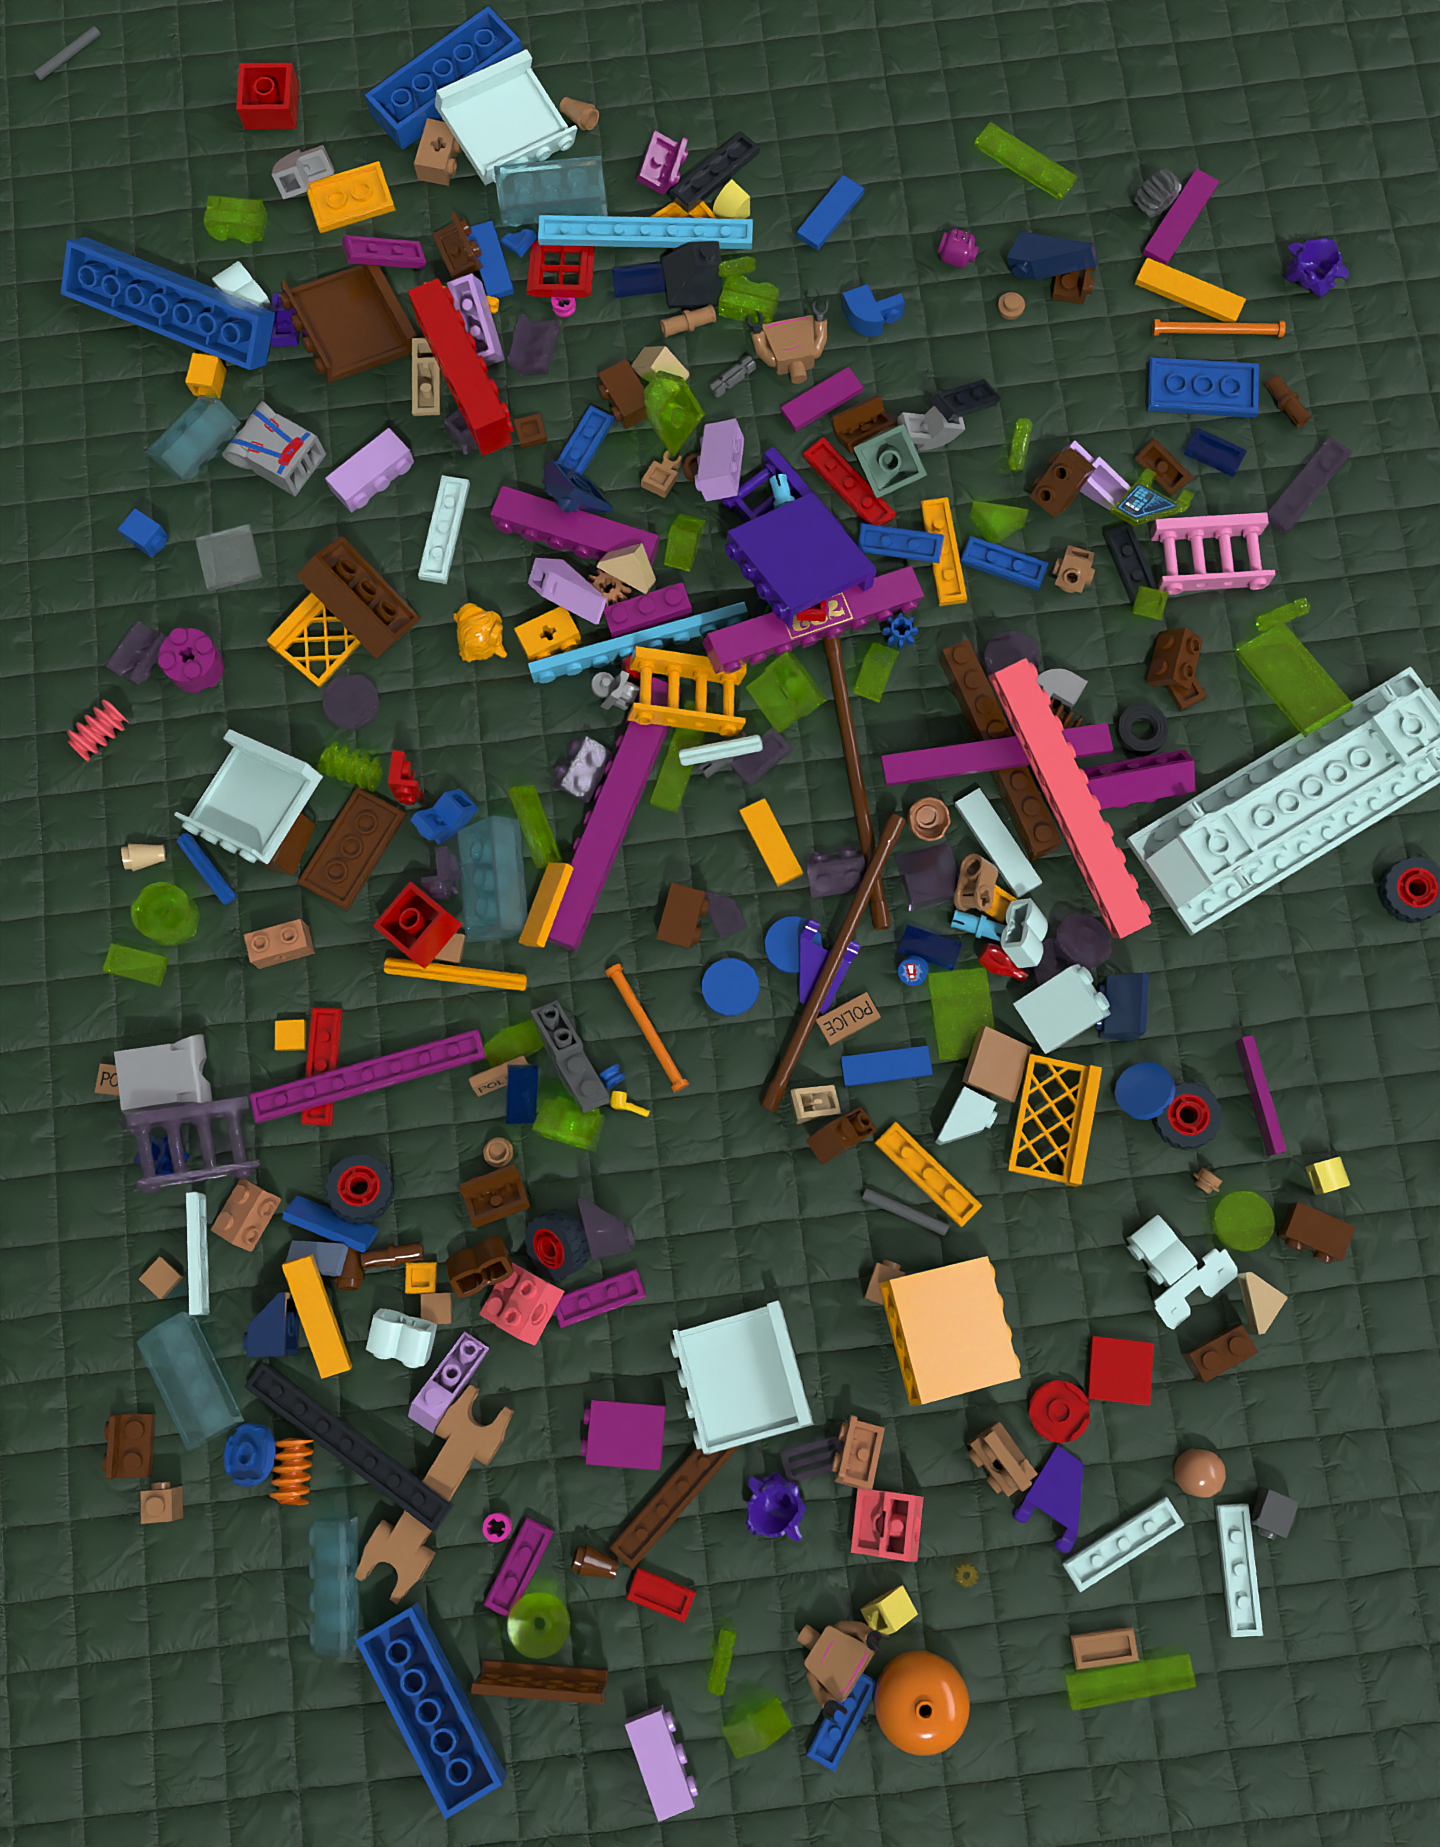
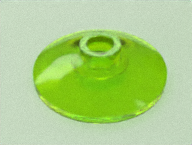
M533 1592L523 1596L515 1603L508 1617L507 1630L510 1641L521 1654L530 1658L541 1659L555 1654L565 1644L570 1632V1617L567 1608L559 1598L550 1593ZM540 1617L545 1620V1628H536L534 1624L536 1618Z

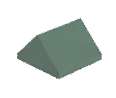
M905 423L882 430L853 447L876 499L927 476Z

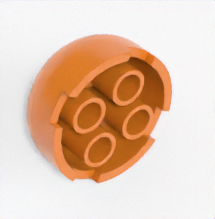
M910 1651L892 1659L883 1668L873 1693L874 1712L882 1732L893 1745L909 1754L929 1756L947 1750L961 1737L969 1719L970 1699L964 1680L949 1661L936 1654L929 1653V1651ZM922 1705H929V1714L926 1716L919 1712Z

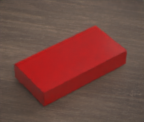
M638 1567L626 1599L684 1623L696 1591Z

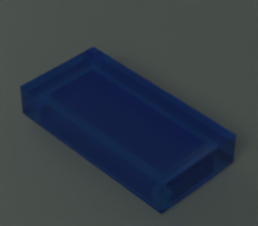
M661 263L612 269L616 298L666 292Z
M1197 428L1184 455L1234 477L1247 450Z
M907 924L898 952L908 956H919L928 963L953 971L962 943Z
M507 1065L506 1124L536 1123L537 1065Z

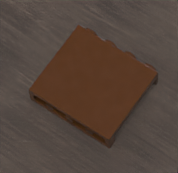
M361 264L291 289L288 288L285 280L281 281L282 293L279 294V299L284 310L289 309L291 313L290 319L295 331L301 332L306 352H312L315 358L313 359L315 368L319 375H324L328 384L412 354V338H417V334L379 265Z

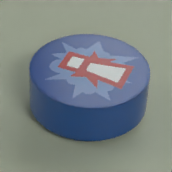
M916 955L905 957L898 967L899 978L909 986L922 984L929 972L926 961Z

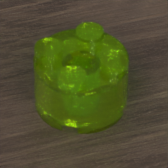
M156 882L144 887L131 906V918L134 926L144 936L159 945L174 946L181 944L193 937L197 932L199 910L195 901L182 889L170 883Z

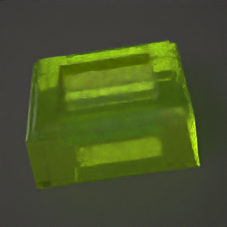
M1139 586L1132 613L1161 620L1169 592Z

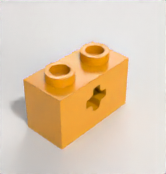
M561 606L514 628L517 639L529 662L555 656L561 652L572 651L577 648L578 644L582 643L580 633L568 610Z

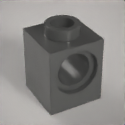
M1261 1487L1250 1517L1251 1524L1258 1527L1256 1533L1275 1540L1276 1535L1287 1538L1299 1502Z

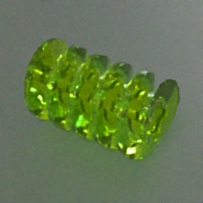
M334 741L330 747L323 751L318 763V772L321 774L326 772L329 777L337 776V779L340 781L347 779V782L351 785L358 784L362 789L368 787L370 792H374L382 777L381 758L376 756L370 762V753L368 752L362 758H359L360 750L357 748L350 755L349 745H344L341 751H339V742Z

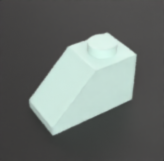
M964 1086L935 1143L942 1145L978 1134L984 1127L990 1129L997 1116V1112L993 1111L996 1102Z

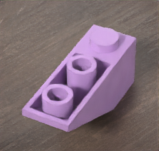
M535 558L528 584L542 597L594 624H599L607 599L563 559Z
M464 1332L411 1403L408 1417L434 1433L448 1408L456 1402L485 1357L489 1347Z

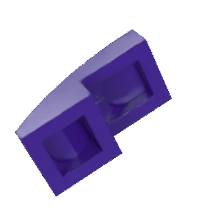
M273 293L270 311L275 312L270 340L271 347L298 346L300 331H295L290 319L291 313L289 309L284 310L279 299V294L281 293Z

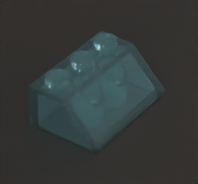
M200 395L145 453L176 479L182 481L186 479L191 480L200 471L199 466L205 460L209 461L218 453L217 447L223 441L227 442L237 433L236 428L241 423L218 398Z

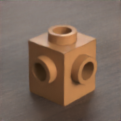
M1068 545L1063 559L1058 557L1052 574L1057 575L1055 585L1060 586V589L1069 593L1076 591L1082 593L1084 585L1091 584L1095 569L1091 568L1095 553Z

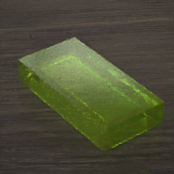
M111 943L102 971L161 986L169 959Z

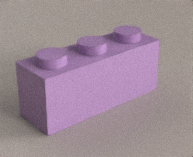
M472 273L447 282L455 302L453 305L456 310H460L466 325L464 327L467 333H471L477 347L475 350L478 356L481 355L486 366L505 360L482 282Z
M735 418L706 424L703 437L700 438L701 455L697 458L699 469L698 474L695 475L696 488L698 491H702L706 502L737 496L744 447V437Z
M388 428L325 479L330 490L352 513L357 508L364 507L369 499L378 491L385 490L398 475L405 474L411 468L414 460L410 450Z
M659 1705L627 1718L625 1727L658 1822L694 1808V1796L699 1795L693 1775L687 1777L683 1764L688 1761L682 1743L676 1745L672 1732L676 1731V1726L671 1712L665 1713L663 1705Z

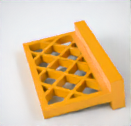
M311 592L267 639V642L271 649L284 657L317 687L321 688L361 643L354 635H348V630L345 627L344 635L328 636L327 622L340 621L336 617H327L324 604ZM323 622L324 636L308 637L307 628L311 623ZM304 632V637L298 638ZM345 640V651L341 655H329L328 641ZM348 640H354L350 645H348ZM325 641V656H309L308 642ZM305 642V657H292L286 651L293 643ZM329 660H335L333 664L330 666ZM310 661H326V671L319 679L310 672ZM299 662H306V668Z
M1033 1054L1029 1055L1007 1171L1061 1182L1073 1187H1078L1082 1184L1102 1067L1084 1066ZM1034 1063L1046 1065L1052 1076L1039 1083L1033 1074ZM1054 1067L1063 1068V1069L1060 1070L1059 1072H1056V1070L1054 1069ZM1066 1070L1080 1072L1078 1085L1070 1090L1059 1076ZM1055 1078L1065 1093L1051 1101L1042 1086ZM1031 1080H1032V1082L1034 1083L1035 1087L1030 1090V1085H1031ZM1038 1089L1047 1105L1034 1113L1027 1101L1028 1095ZM1077 1089L1076 1098H1074L1072 1092ZM1068 1096L1074 1105L1073 1113L1064 1119L1054 1104ZM1050 1107L1060 1122L1046 1130L1036 1115ZM1026 1109H1027V1111L1029 1112L1030 1116L1024 1119V1117H1025V1112H1026ZM1033 1118L1042 1134L1028 1141L1022 1132L1024 1123ZM1072 1118L1071 1126L1069 1127L1066 1121ZM1062 1125L1069 1134L1068 1142L1058 1148L1049 1132ZM1045 1136L1054 1151L1040 1159L1031 1144ZM1020 1139H1022L1025 1145L1019 1148ZM1027 1147L1037 1163L1029 1168L1016 1166L1018 1153ZM1064 1148H1066L1065 1157L1061 1152ZM1057 1154L1064 1164L1062 1175L1050 1173L1043 1162ZM1039 1165L1043 1171L1034 1170V1168Z

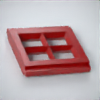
M538 240L533 242L530 251L527 295H533V297L586 298V296H591L595 246L539 245ZM545 253H560L559 265H544ZM565 254H580L579 265H564ZM543 272L558 273L557 284H542ZM563 273H578L577 285H564Z

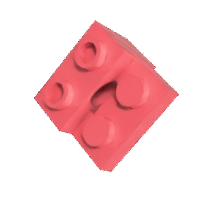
M512 1262L514 1273L508 1279L495 1284L479 1315L514 1337L535 1346L565 1291Z
M858 1488L851 1553L917 1562L924 1497L878 1490L867 1491Z

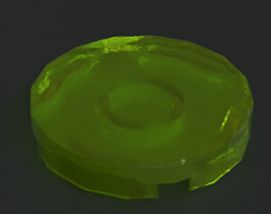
M1242 1190L1229 1193L1219 1200L1213 1214L1212 1223L1215 1234L1223 1244L1234 1250L1246 1252L1259 1249L1269 1241L1274 1232L1275 1218L1272 1208L1264 1198L1254 1192Z

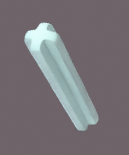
M753 735L682 749L679 751V759L682 765L687 766L758 752L763 749L762 739L759 735Z

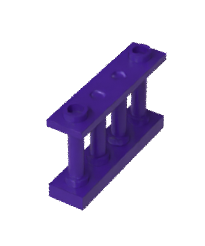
M771 447L764 453V469L738 488L737 496L721 499L723 505L729 511L733 510L744 523L760 517L774 508V494L753 510H750L741 500L773 476H776L777 481L780 483L778 474L787 475L790 493L795 500L811 492L813 493L774 447ZM822 503V505L827 509V511L832 515V517H833V518L838 522V524L843 528L842 524L835 518V516H834V515L828 510V508Z

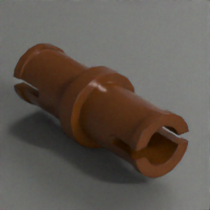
M1280 375L1274 376L1266 383L1265 388L1269 390L1278 402V408L1287 413L1297 428L1304 426L1310 421L1312 415L1308 413L1298 400L1299 395L1289 389Z
M421 1241L398 1246L392 1243L388 1244L386 1248L365 1251V1253L361 1252V1263L364 1271L389 1265L391 1268H395L401 1263L424 1260Z

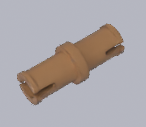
M710 304L693 311L687 309L682 311L681 315L665 320L662 319L660 320V325L666 338L686 330L687 332H692L695 327L711 322L714 323L716 322V314L713 306Z

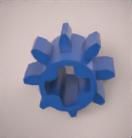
M900 613L895 620L891 617L887 619L886 623L889 627L884 628L882 631V635L888 636L887 646L893 644L897 646L898 650H901L902 645L906 643L909 646L913 645L914 640L911 636H915L918 633L917 628H912L913 617L907 619ZM901 628V632L904 633V635H899V631L896 629Z

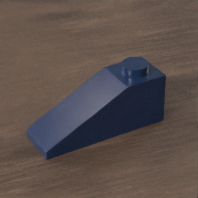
M1020 232L1007 256L1013 276L1035 280L1093 268L1099 263L1094 244L1026 232Z

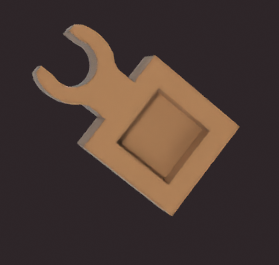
M670 450L664 453L662 464L653 461L641 479V487L663 498L667 496L677 481L678 472L676 470L681 466L682 457L680 455L676 461L669 460Z

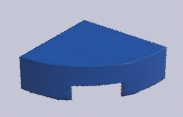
M523 229L521 232L505 235L500 240V243L504 248L522 258L536 240L537 235L532 230Z

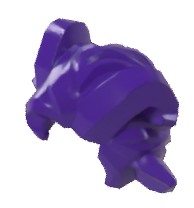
M1328 237L1318 240L1309 239L1304 244L1292 242L1287 246V249L1293 254V260L1287 262L1288 268L1284 278L1290 283L1297 281L1305 290L1311 289L1314 295L1322 298L1335 286L1333 282L1335 278H1348L1349 271L1342 265V255L1338 251L1337 242H1333V239H1328Z
M777 1472L761 1477L758 1480L752 1476L749 1477L748 1486L753 1494L747 1505L748 1515L745 1524L748 1526V1531L753 1532V1535L760 1534L761 1536L766 1535L775 1538L787 1534L795 1542L801 1540L802 1537L798 1527L801 1524L800 1521L807 1507L800 1498V1489L793 1482H788Z

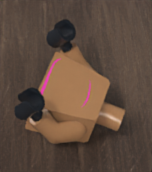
M816 300L812 303V310L816 314V319L814 320L813 315L762 324L764 320L761 312L756 311L758 322L752 324L749 314L745 317L746 325L753 330L751 336L756 355L769 367H774L778 375L790 373L791 381L794 384H800L807 380L806 370L814 367L815 359L821 356L826 344L827 319L824 318V314L829 308L827 300H825V309L822 312L816 310Z
M839 1621L835 1625H827L822 1634L807 1624L797 1638L799 1643L811 1651L804 1661V1665L807 1668L806 1677L813 1695L823 1708L824 1717L835 1725L838 1724L834 1719L835 1712L839 1710L843 1714H847V1709L840 1703L847 1699L875 1652L884 1654L885 1651L879 1648V1641L882 1638L890 1640L889 1635L876 1631L862 1622Z

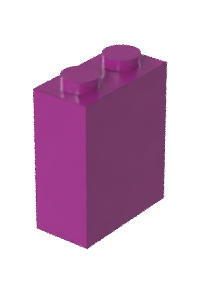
M591 1400V1406L585 1407L584 1424L589 1425L588 1438L583 1437L581 1456L586 1457V1464L660 1470L662 1465L666 1405Z

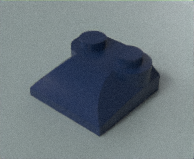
M552 459L544 467V479L542 480L545 485L544 490L557 500L555 504L564 512L570 513V511L577 512L581 510L592 513L611 512L613 509L612 505L589 478Z

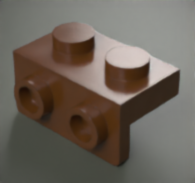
M453 212L450 215L454 223L432 235L451 277L455 280L483 268L479 256L483 254L475 240L471 241L469 237L473 232L465 218L461 220L456 212Z
M879 395L831 417L836 440L849 453L855 452L854 446L880 431L897 426V421L884 410L882 398Z
M1186 627L1159 631L1146 683L1152 687L1176 684L1183 690H1190L1201 651L1202 638Z
M515 1164L499 1167L494 1172L470 1178L467 1182L459 1185L474 1229L531 1207L522 1177Z

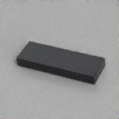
M985 379L935 394L931 402L945 419L950 421L995 406L1001 398Z
M1131 523L1104 530L1103 537L1132 607L1158 600L1161 595Z

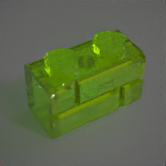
M208 196L204 225L210 236L220 241L227 240V238L239 239L244 243H252L253 240L263 241L267 212L262 200Z
M740 275L735 277L727 276L719 299V316L745 322V317L749 314L751 323L756 324L758 322L756 311H759L764 319L762 324L772 323L779 303V288H775L769 282H762L760 284L750 282L746 277Z

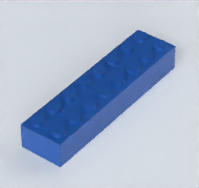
M87 237L67 240L61 285L62 295L248 370L266 365L275 312Z

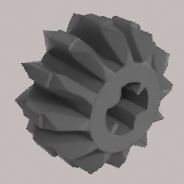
M1165 168L1156 171L1153 176H1149L1148 180L1137 191L1134 201L1144 214L1152 218L1167 210L1175 198L1179 196L1182 185L1177 177Z

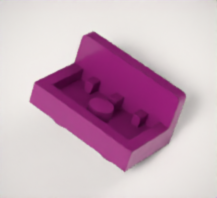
M654 131L650 136L636 181L662 195L670 187L674 188L681 175L678 172L679 166H682L688 154V151L685 149L688 139L683 137L677 143Z

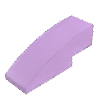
M1075 440L1066 445L1062 451L1072 448L1096 468L1080 492L1108 510L1122 515L1124 512L1117 509V506L1133 488L1100 457L1094 459Z

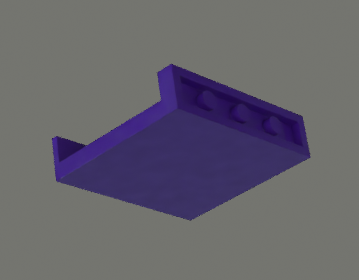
M812 492L731 529L727 533V543L725 545L727 556L737 563L741 568L743 576L753 583L759 596L769 603L775 616L782 620L788 628L792 627L795 614L855 585H858L863 592L873 587L876 568Z

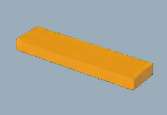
M1150 258L1146 259L1135 282V285L1226 323L1236 322L1246 301L1241 296Z
M948 497L923 500L920 502L925 532L944 535L940 564L931 562L938 605L946 606L966 603L967 595Z
M894 1122L874 1143L960 1228L982 1207L897 1122Z
M313 1253L284 1262L281 1266L321 1379L350 1370L352 1364Z

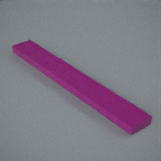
M1108 723L1068 728L1062 731L1065 741L1070 742L1075 750V758L1109 754L1113 751ZM1017 736L883 755L880 758L885 786L1030 765Z
M476 1029L251 1093L249 1098L255 1123H263L486 1059L480 1031Z

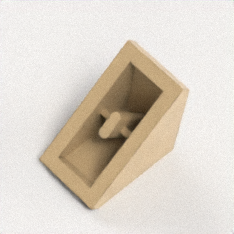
M666 346L644 347L631 365L636 375L673 396H676L689 377V372Z
M642 543L608 552L597 565V568L647 594L656 581Z
M834 1085L799 1088L790 1091V1100L796 1124L841 1114Z
M1252 1272L1239 1273L1238 1279L1251 1335L1265 1334L1288 1297Z

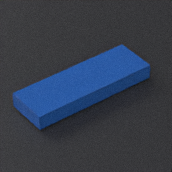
M842 175L799 228L796 237L818 251L864 195L865 188Z
M493 221L471 226L470 228L473 233L469 237L471 241L475 240L483 254L479 256L483 268L479 270L487 296L501 298L514 294Z
M590 405L556 462L583 475L613 425L614 417Z
M861 523L858 548L863 553L940 564L944 535Z
M973 536L969 537L960 561L961 564L1037 591L1040 588L1049 564L1048 562Z
M929 1046L843 1056L840 1058L844 1087L933 1075Z
M298 1195L285 1209L282 1217L284 1221L340 1244H345L362 1253H365L378 1232V1228L366 1223L346 1222L345 1219H340L332 1209Z
M862 1673L847 1699L840 1703L847 1709V1714L845 1715L839 1710L835 1712L834 1719L838 1722L837 1725L824 1717L806 1756L835 1772L875 1691L876 1679Z

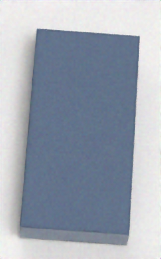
M292 1240L286 1262L313 1253L320 1275L341 1276L349 1247L340 1243Z

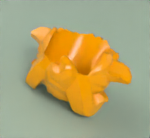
M473 603L465 604L457 613L453 614L454 620L458 623V648L463 661L486 660L494 654L501 658L507 656V652L502 645L503 626L499 614L494 611H485Z

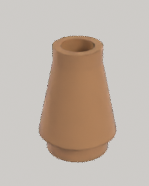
M569 97L563 98L560 103V112L570 118L581 130H592L596 126L599 112L593 104Z

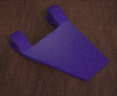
M814 919L805 921L799 935V1002L804 1005L807 1004L830 953L828 950L811 942L820 927V923ZM855 941L850 942L819 1012L823 1015L826 1014L851 962L860 949V944Z
M1056 1445L1026 1496L1014 1511L1013 1518L1020 1523H1026L1036 1506L1066 1527L1055 1542V1547L1063 1553H1068L1078 1536L1084 1463Z

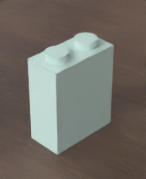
M1079 964L1070 966L1014 1003L1015 1008L1045 1054L1054 1051L1111 1014L1108 1009L1110 1007L1108 1000L1101 992L1097 993L1092 985L1093 978L1085 967L1081 968Z

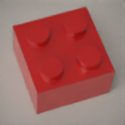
M239 63L236 110L244 129H296L299 82L292 63Z
M410 881L372 926L410 959L426 969L463 924Z

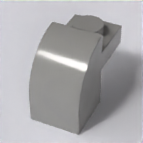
M321 145L301 152L299 149L286 155L274 165L272 177L284 200L307 192L310 182L333 175L335 170L324 146Z
M935 406L926 414L903 412L897 417L898 425L905 423L913 443L918 446V450H929L943 446L954 440L965 430L962 417L947 421Z
M1050 669L1041 673L1037 678L1040 688L1046 690L1050 700L1054 698L1053 705L1058 707L1060 704H1063V711L1066 713L1072 709L1088 682L1065 669Z

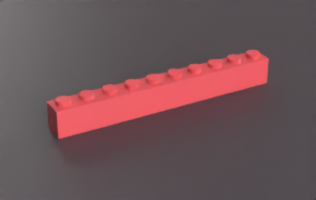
M1024 658L989 675L991 684L1112 938L1121 939L1151 924L1149 918L1151 914L1147 903L1140 899L1136 891L1138 889L1136 879L1131 873L1128 874L1124 866L1126 859L1122 850L1119 847H1115L1111 838L1113 837L1112 828L1107 821H1103L1099 813L1101 810L1100 803L1096 796L1091 795L1089 792L1087 775L1082 768H1078L1074 760L1076 757L1075 750L1071 743L1066 742L1063 737V725L1058 716L1053 715L1049 707L1051 700L1045 689H1041L1037 682L1038 672L1032 662L1028 663L1027 658Z

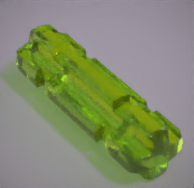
M745 256L722 262L718 266L720 269L718 274L721 278H731L753 272L756 269L754 265L756 260L754 257L749 258Z
M1019 418L1016 423L1015 430L1017 431L1014 433L1010 451L1012 455L1009 456L1007 464L1013 471L1022 470L1024 467L1025 459L1023 457H1026L1030 435L1028 434H1031L1033 423L1028 418Z
M1299 598L1294 601V604L1290 602L1270 610V614L1265 612L1258 615L1255 623L1260 631L1272 628V625L1277 626L1296 618L1295 615L1302 616L1307 614L1310 604L1306 598Z
M721 1629L718 1639L720 1645L716 1648L711 1670L713 1676L710 1677L708 1683V1692L715 1695L724 1694L725 1678L728 1677L733 1655L731 1648L735 1646L737 1637L736 1632L729 1629Z

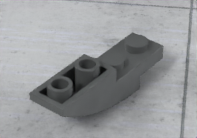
M556 1000L532 1010L531 1016L546 1052L569 1097L573 1096L582 1114L609 1103L610 1096L583 1051V1044L559 1002Z

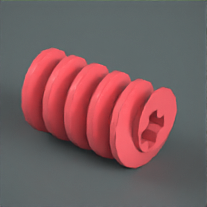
M104 699L101 701L104 710L97 707L93 708L95 718L87 714L84 716L87 722L86 726L79 722L75 724L79 731L78 733L71 730L67 731L70 738L67 742L87 762L91 760L88 751L98 754L99 750L96 744L98 743L106 747L108 743L105 736L115 739L116 735L113 729L116 728L124 731L125 728L122 721L128 722L110 702Z

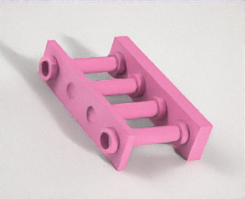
M1250 513L1156 519L1150 530L1151 541L1163 543L1167 576H1162L1157 586L1159 592L1176 595L1183 591L1244 587H1250L1251 590H1259L1268 586L1275 576V570H1262L1258 536L1262 534L1269 523L1268 514ZM1243 536L1246 538L1250 571L1234 572L1230 537ZM1215 537L1219 540L1223 573L1206 574L1202 539ZM1188 539V541H1191L1194 575H1178L1175 550L1176 540Z

